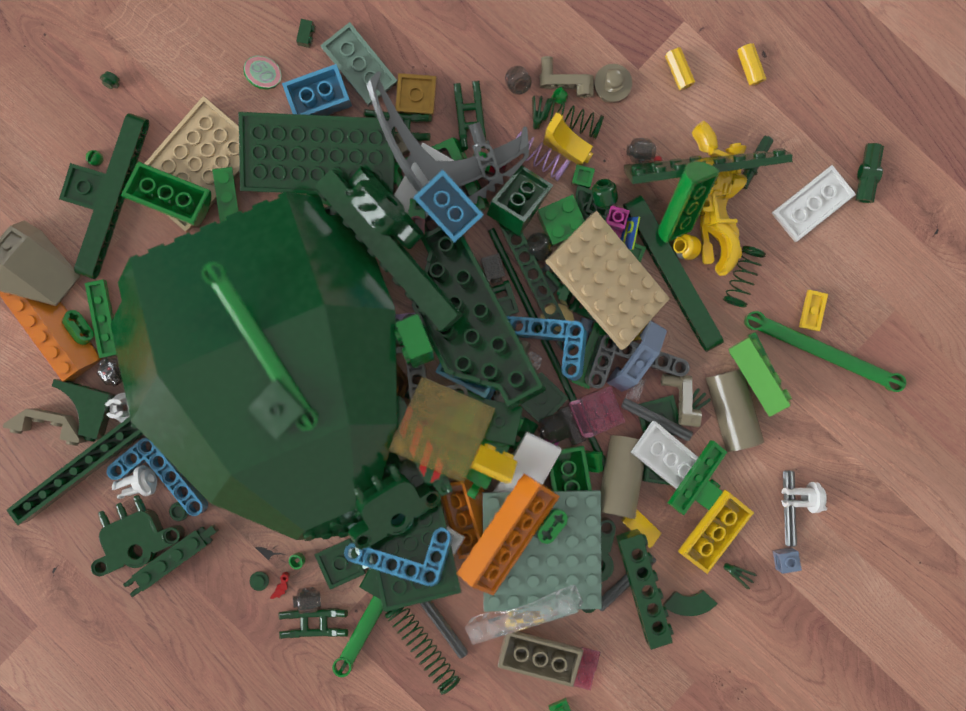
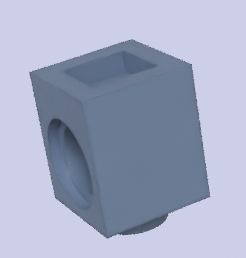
M792 547L772 550L777 571L782 574L802 571L799 551Z

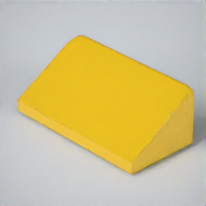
M638 510L636 511L635 519L625 517L621 519L630 530L638 529L642 534L646 535L649 548L655 544L662 534Z

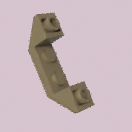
M28 408L3 424V428L10 429L11 433L22 434L23 431L31 430L32 421L44 423L46 420L51 422L50 425L62 427L60 439L65 440L66 444L78 446L79 443L86 442L84 436L78 435L79 425L71 415Z

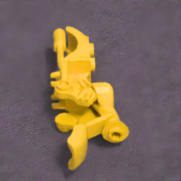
M704 120L697 124L692 131V136L696 140L699 150L708 153L711 157L744 154L746 150V145H741V143L730 144V148L725 149L726 153L718 150L715 132ZM741 169L719 172L699 215L702 238V262L708 265L715 261L713 246L709 241L708 233H710L717 239L721 248V256L715 266V272L720 276L731 272L742 256L739 229L736 227L738 221L737 219H730L726 211L728 199L734 197L747 183V177L741 174Z

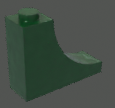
M53 379L52 387L64 392L77 409L79 416L78 435H82L85 440L96 442V439L102 438L105 435L110 419L107 416V413H110V406L105 404L113 399L116 394L74 382H62L61 379Z

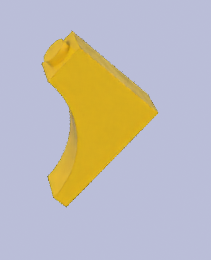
M556 112L546 128L543 144L578 165H583L584 162L588 164L593 155L591 152L593 146L576 135L566 125L563 116Z

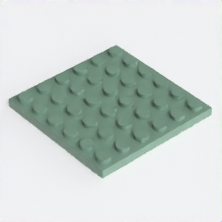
M600 490L553 491L560 497L551 511L554 509L563 510L568 517L567 524L555 540L549 544L542 543L538 539L537 532L535 533L494 596L483 592L484 612L601 609ZM483 492V532L488 528L495 514L500 510L511 492ZM562 514L559 516L554 515L555 522L552 524L553 526L557 521H563L561 518ZM550 527L547 532L544 530L542 531L543 539L545 537L549 538L551 536L549 531L552 529V527Z

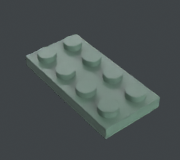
M350 22L320 45L331 61L337 64L340 72L368 106L372 104L367 83L376 72L380 71V81L386 92L398 82ZM376 89V94L379 99L381 97V94L379 90Z

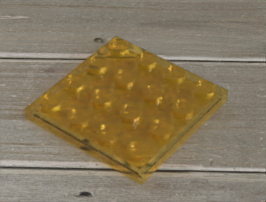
M422 377L389 451L464 483L496 408Z

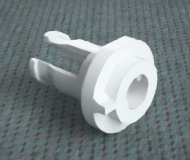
M125 393L117 394L105 404L110 406V413H107V416L115 418L120 423L130 416L129 409L123 411V405L127 404Z
M141 465L135 468L133 475L125 477L121 481H114L112 490L131 484L132 487L123 489L122 494L117 495L118 499H123L125 496L137 493L149 496L154 494L156 490L157 477L152 469Z
M810 482L806 488H783L781 491L787 495H801V500H782L781 502L784 507H807L811 513H820L827 510L826 492L818 482Z

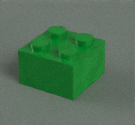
M574 195L542 207L536 213L545 234L549 237L552 248L564 243L585 222Z
M418 314L395 323L397 329L394 332L399 346L404 345L401 350L407 364L411 363L412 367L415 368L435 360L433 349Z

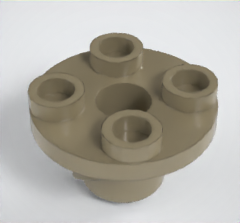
M608 64L602 67L594 79V89L602 101L606 103L622 101L628 96L632 88V77L629 71L618 64Z

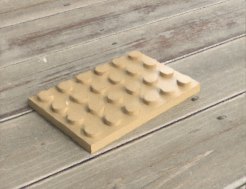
M203 96L144 164L209 189L212 195L211 207L217 200L212 169L232 167L234 179L240 173L239 126ZM168 216L187 233L193 228L191 224Z
M597 211L592 213L545 261L621 350L625 349L670 299Z

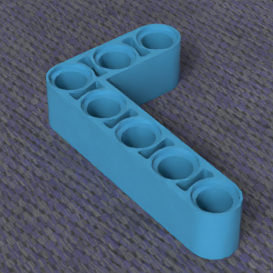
M507 316L518 338L565 341L562 373L569 380L575 381L580 379L583 373L587 331L580 322ZM519 323H523V329L517 332L516 326ZM542 325V330L539 333H535V327ZM561 326V332L556 335L553 334L554 328ZM575 328H581V333L578 336L572 335ZM573 347H578L579 352L574 356L570 355V350ZM571 366H576L577 368L574 375H568V369Z
M148 438L138 441L107 467L108 477L118 480L129 476L136 467L147 462L189 515L197 516L207 510L208 502L206 498ZM148 441L152 444V449L150 451H148L146 448V443ZM132 454H135L137 457L135 463L131 460ZM159 456L164 459L163 466L158 463ZM117 466L122 469L121 475L116 472ZM171 471L176 474L175 481L170 478ZM183 486L188 489L187 496L182 494L181 489ZM195 501L200 504L199 511L193 507Z
M439 528L433 533L424 565L371 548L359 549V556L353 559L351 551L356 548L354 544L348 545L344 554L350 562L427 586H435L441 579L452 543V534L445 528ZM442 532H445L448 536L445 543L438 542V535ZM434 552H440L442 555L438 563L432 561ZM377 554L378 562L372 565L369 561L370 556ZM395 559L397 561V568L391 571L388 568V563ZM414 565L416 567V574L410 577L407 574V568ZM429 571H433L436 575L435 580L431 583L426 580V574Z

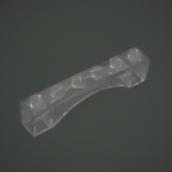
M573 585L510 611L488 612L472 617L465 626L472 645L578 613L583 602L576 585Z

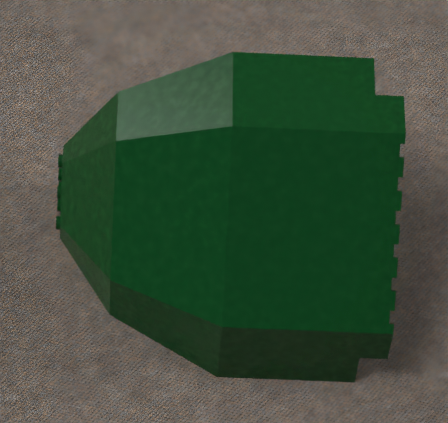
M283 192L278 194L279 198L270 202L268 200L252 205L253 209L244 213L240 210L226 216L227 220L218 224L214 221L200 227L201 231L192 235L188 232L174 238V242L166 246L162 243L148 249L147 254L142 256L136 254L129 257L118 281L122 301L110 325L131 422L211 504L294 540L311 541L315 538L329 539L335 536L340 538L349 536L350 528L363 520L356 508L357 496L355 495L354 487L360 486L363 492L374 486L371 479L372 476L377 475L382 480L397 425L396 335L394 332L396 330V309L377 260L368 253V247L355 238L354 235L356 233L352 228L348 229L343 224L341 216L326 213L321 197ZM219 263L225 268L228 280L304 400L317 413L318 422L312 429L302 430L295 422L276 440L248 409L273 381L213 286L204 280L202 271L207 264ZM216 265L211 266L214 273L220 279L222 276L221 269ZM207 271L209 279L215 282L209 271ZM306 411L304 414L313 425L315 418L312 413ZM300 417V422H301V424L304 425V426H306V424L304 423V421H303L302 418Z

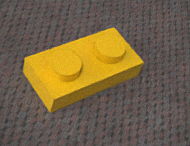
M807 290L799 328L820 331L828 294Z

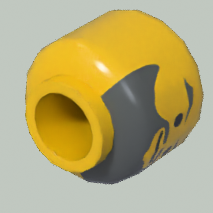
M684 234L674 240L672 249L678 258L693 260L700 254L702 245L697 237Z

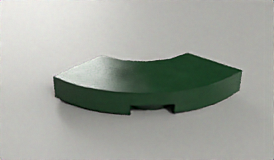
M700 590L693 595H682L674 591L662 605H665L666 609L678 615L697 616L710 611L718 603L704 590Z

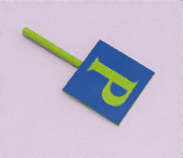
M628 217L625 229L622 231L620 239L629 250H634L640 217Z

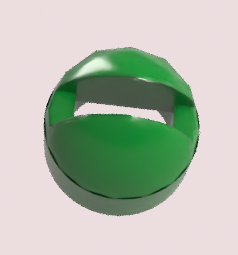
M559 87L554 91L551 98L555 99L557 104H562L568 99V93L562 87Z
M91 150L86 153V161L90 165L99 166L102 164L103 155L100 152Z
M300 552L294 553L289 557V565L293 569H300L306 562L305 556ZM297 558L300 559L298 563H296L295 559Z

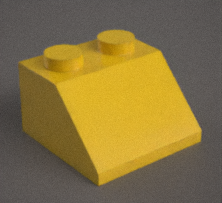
M487 443L484 446L479 445L469 468L505 484L511 483L518 462L513 459L514 455L505 451L502 454L495 451L496 447Z

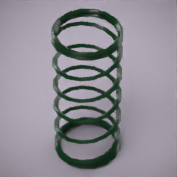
M550 98L548 101L543 116V121L545 122L548 118L551 106L552 111L550 122L552 120L555 106V99ZM563 102V103L561 104V106H560V108H559V110H558V112H557V113H559L560 110H561V108H562V106H563L562 114H561L562 116H563V114H564L565 102ZM573 105L564 122H566L572 111L570 129L573 130L583 112L579 133L582 134L592 116L589 137L593 136V139H597L604 116H600L592 132L594 112H592L582 129L585 110L582 109L572 126L575 106Z
M752 246L742 247V253L745 252L759 258L766 257V253ZM742 255L741 257L745 260L737 262V266L742 270L733 271V275L739 280L729 281V284L736 290L730 289L725 291L728 296H724L723 300L729 304L745 308L748 305L746 302L732 297L727 292L735 291L751 295V293L738 289L731 282H743L754 286V283L739 278L735 275V272H746L758 276V274L742 268L738 263L748 262L757 266H762V264L750 261Z

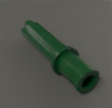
M763 136L755 152H768L774 140L770 136ZM759 167L744 169L742 174L747 177V183L743 189L748 188L754 175L758 174L757 170Z

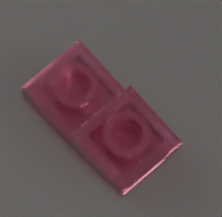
M581 647L583 648V654L574 686L591 691L600 652Z

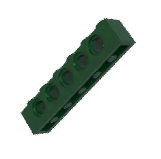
M638 529L616 535L647 645L652 650L673 643L671 635H674L671 624H668L666 620L669 615L665 605L662 606L661 600L664 598L661 589L657 588L658 576L651 567L653 558L646 549V545H648L646 535L642 534ZM635 549H640L637 555L632 556V552ZM645 567L642 573L637 574L639 568ZM649 585V589L643 592L642 589ZM650 604H655L652 609H647ZM655 622H660L658 626L653 627Z

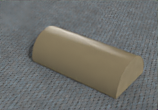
M740 368L706 377L726 451L743 450L764 443L748 382Z
M616 435L610 436L600 489L601 513L635 519L645 464L634 456L631 451L639 439Z
M507 628L500 650L498 667L573 687L582 658L583 648Z

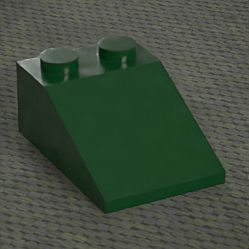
M521 165L491 200L487 215L517 235H520L553 188V184Z

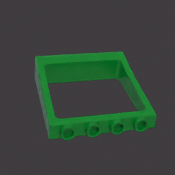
M452 137L432 146L433 149L439 152L448 150L454 161L467 159L465 152L461 150L459 140ZM395 162L394 185L397 184L399 187L404 177L398 162ZM478 179L465 184L470 196L482 189ZM480 196L477 198V204H474L481 212L490 206L487 198ZM425 222V234H427L431 231L428 229Z

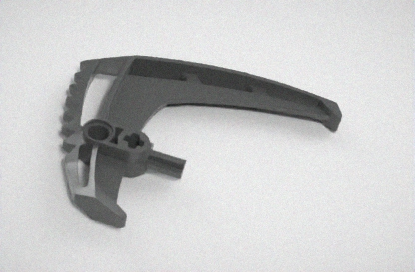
M380 71L376 72L367 83V88L386 140L396 161L417 192L423 186L411 169L414 162L417 163L428 181L441 170H444L458 187L479 178L489 180L488 185L468 197L474 204H477L478 196L486 198L487 190L495 192V183L503 185V176L511 177L529 157V140L526 126L522 128L520 137L492 149L489 140H485L481 124L478 122L469 126L475 144L472 146L474 156L457 161H437L423 149L401 119L380 81ZM376 89L379 90L390 115L389 121L385 120ZM393 127H396L410 152V156L406 160L391 134ZM481 147H484V150H488L486 158H483V155H479ZM519 155H524L511 169L503 174L499 172L500 167ZM487 166H492L495 170L492 177H488L485 174Z

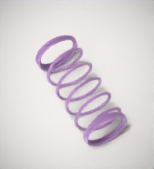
M534 137L529 141V149L534 141ZM542 142L537 147V149L532 153V155L525 161H528L537 152L533 162V166L535 167L546 157L542 167V172L548 170V168L555 162L551 172V178L556 176L555 180L558 181L563 175L566 168L568 167L570 160L567 159L564 162V164L559 168V170L553 175L554 169L561 155L558 154L555 157V159L550 163V165L544 170L547 159L552 151V148H550L546 152V154L541 158V160L535 165L538 154L543 146Z

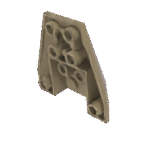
M25 220L11 225L0 237L1 292L57 306L80 278V275L75 273L74 268L44 233Z

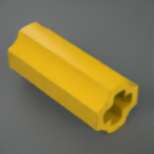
M754 43L739 48L737 52L749 86L765 81L766 76Z
M681 47L666 53L665 58L678 89L684 90L694 85L695 80Z

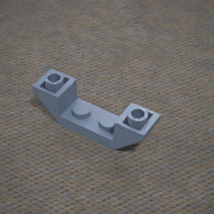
M650 320L639 335L642 342L622 369L619 367L615 368L606 382L622 392L637 385L660 354L667 330Z

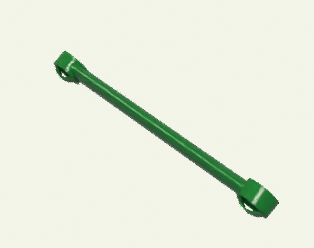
M219 263L207 264L202 271L204 280L213 286L272 381L279 378L307 411L313 414L315 418L313 425L303 414L301 418L306 426L301 424L300 418L296 421L297 426L302 430L312 429L318 422L317 413L304 400L228 280L225 268ZM216 265L221 269L222 276L220 279L214 273L211 266ZM207 271H209L215 282L209 279Z
M759 311L750 312L745 316L744 323L749 330L763 332L883 385L890 392H901L906 387V379L902 374L891 373L768 319ZM756 314L761 318V320L750 315ZM749 320L759 323L760 326L753 328L749 324ZM897 376L900 379V381L893 379L891 377ZM889 382L900 386L898 389H892Z
M373 596L340 657L334 661L332 669L336 676L346 677L352 671L354 661L383 611L381 599ZM340 660H345L340 670L338 671L337 662ZM349 664L348 672L342 673L346 665Z

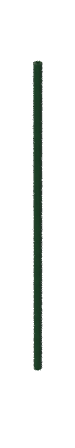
M495 228L488 230L529 318H538ZM542 325L535 327L536 333L542 330ZM540 339L595 452H602L604 471L606 461L604 453L578 400H576L577 398L567 377L562 373L559 360L549 340Z

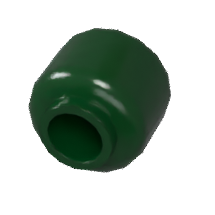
M609 179L598 180L592 187L594 204L603 209H609L610 206L616 204L618 201L616 184Z

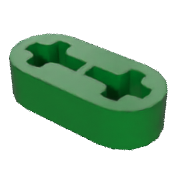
M69 310L65 313L62 323L69 334L78 344H88L93 338L94 332L78 311ZM69 318H71V319H76V321H75V322H74L73 320H72V321H69L68 319H69ZM80 333L86 334L87 337H85V336H82V337H81V336H80Z
M561 509L552 510L537 530L538 539L544 544L552 543L567 524V514ZM562 514L561 518L563 521H557L553 526L552 524L555 522L554 515L559 516ZM552 527V529L549 531L551 536L549 538L545 537L543 539L542 531L544 530L547 532L549 528Z

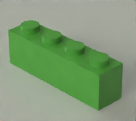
M749 336L731 346L728 350L770 417L791 406L790 400L792 397L787 389L783 390L780 383L782 380L778 373H773L769 366L772 364L766 355L762 356L759 351L761 346L757 339H752Z

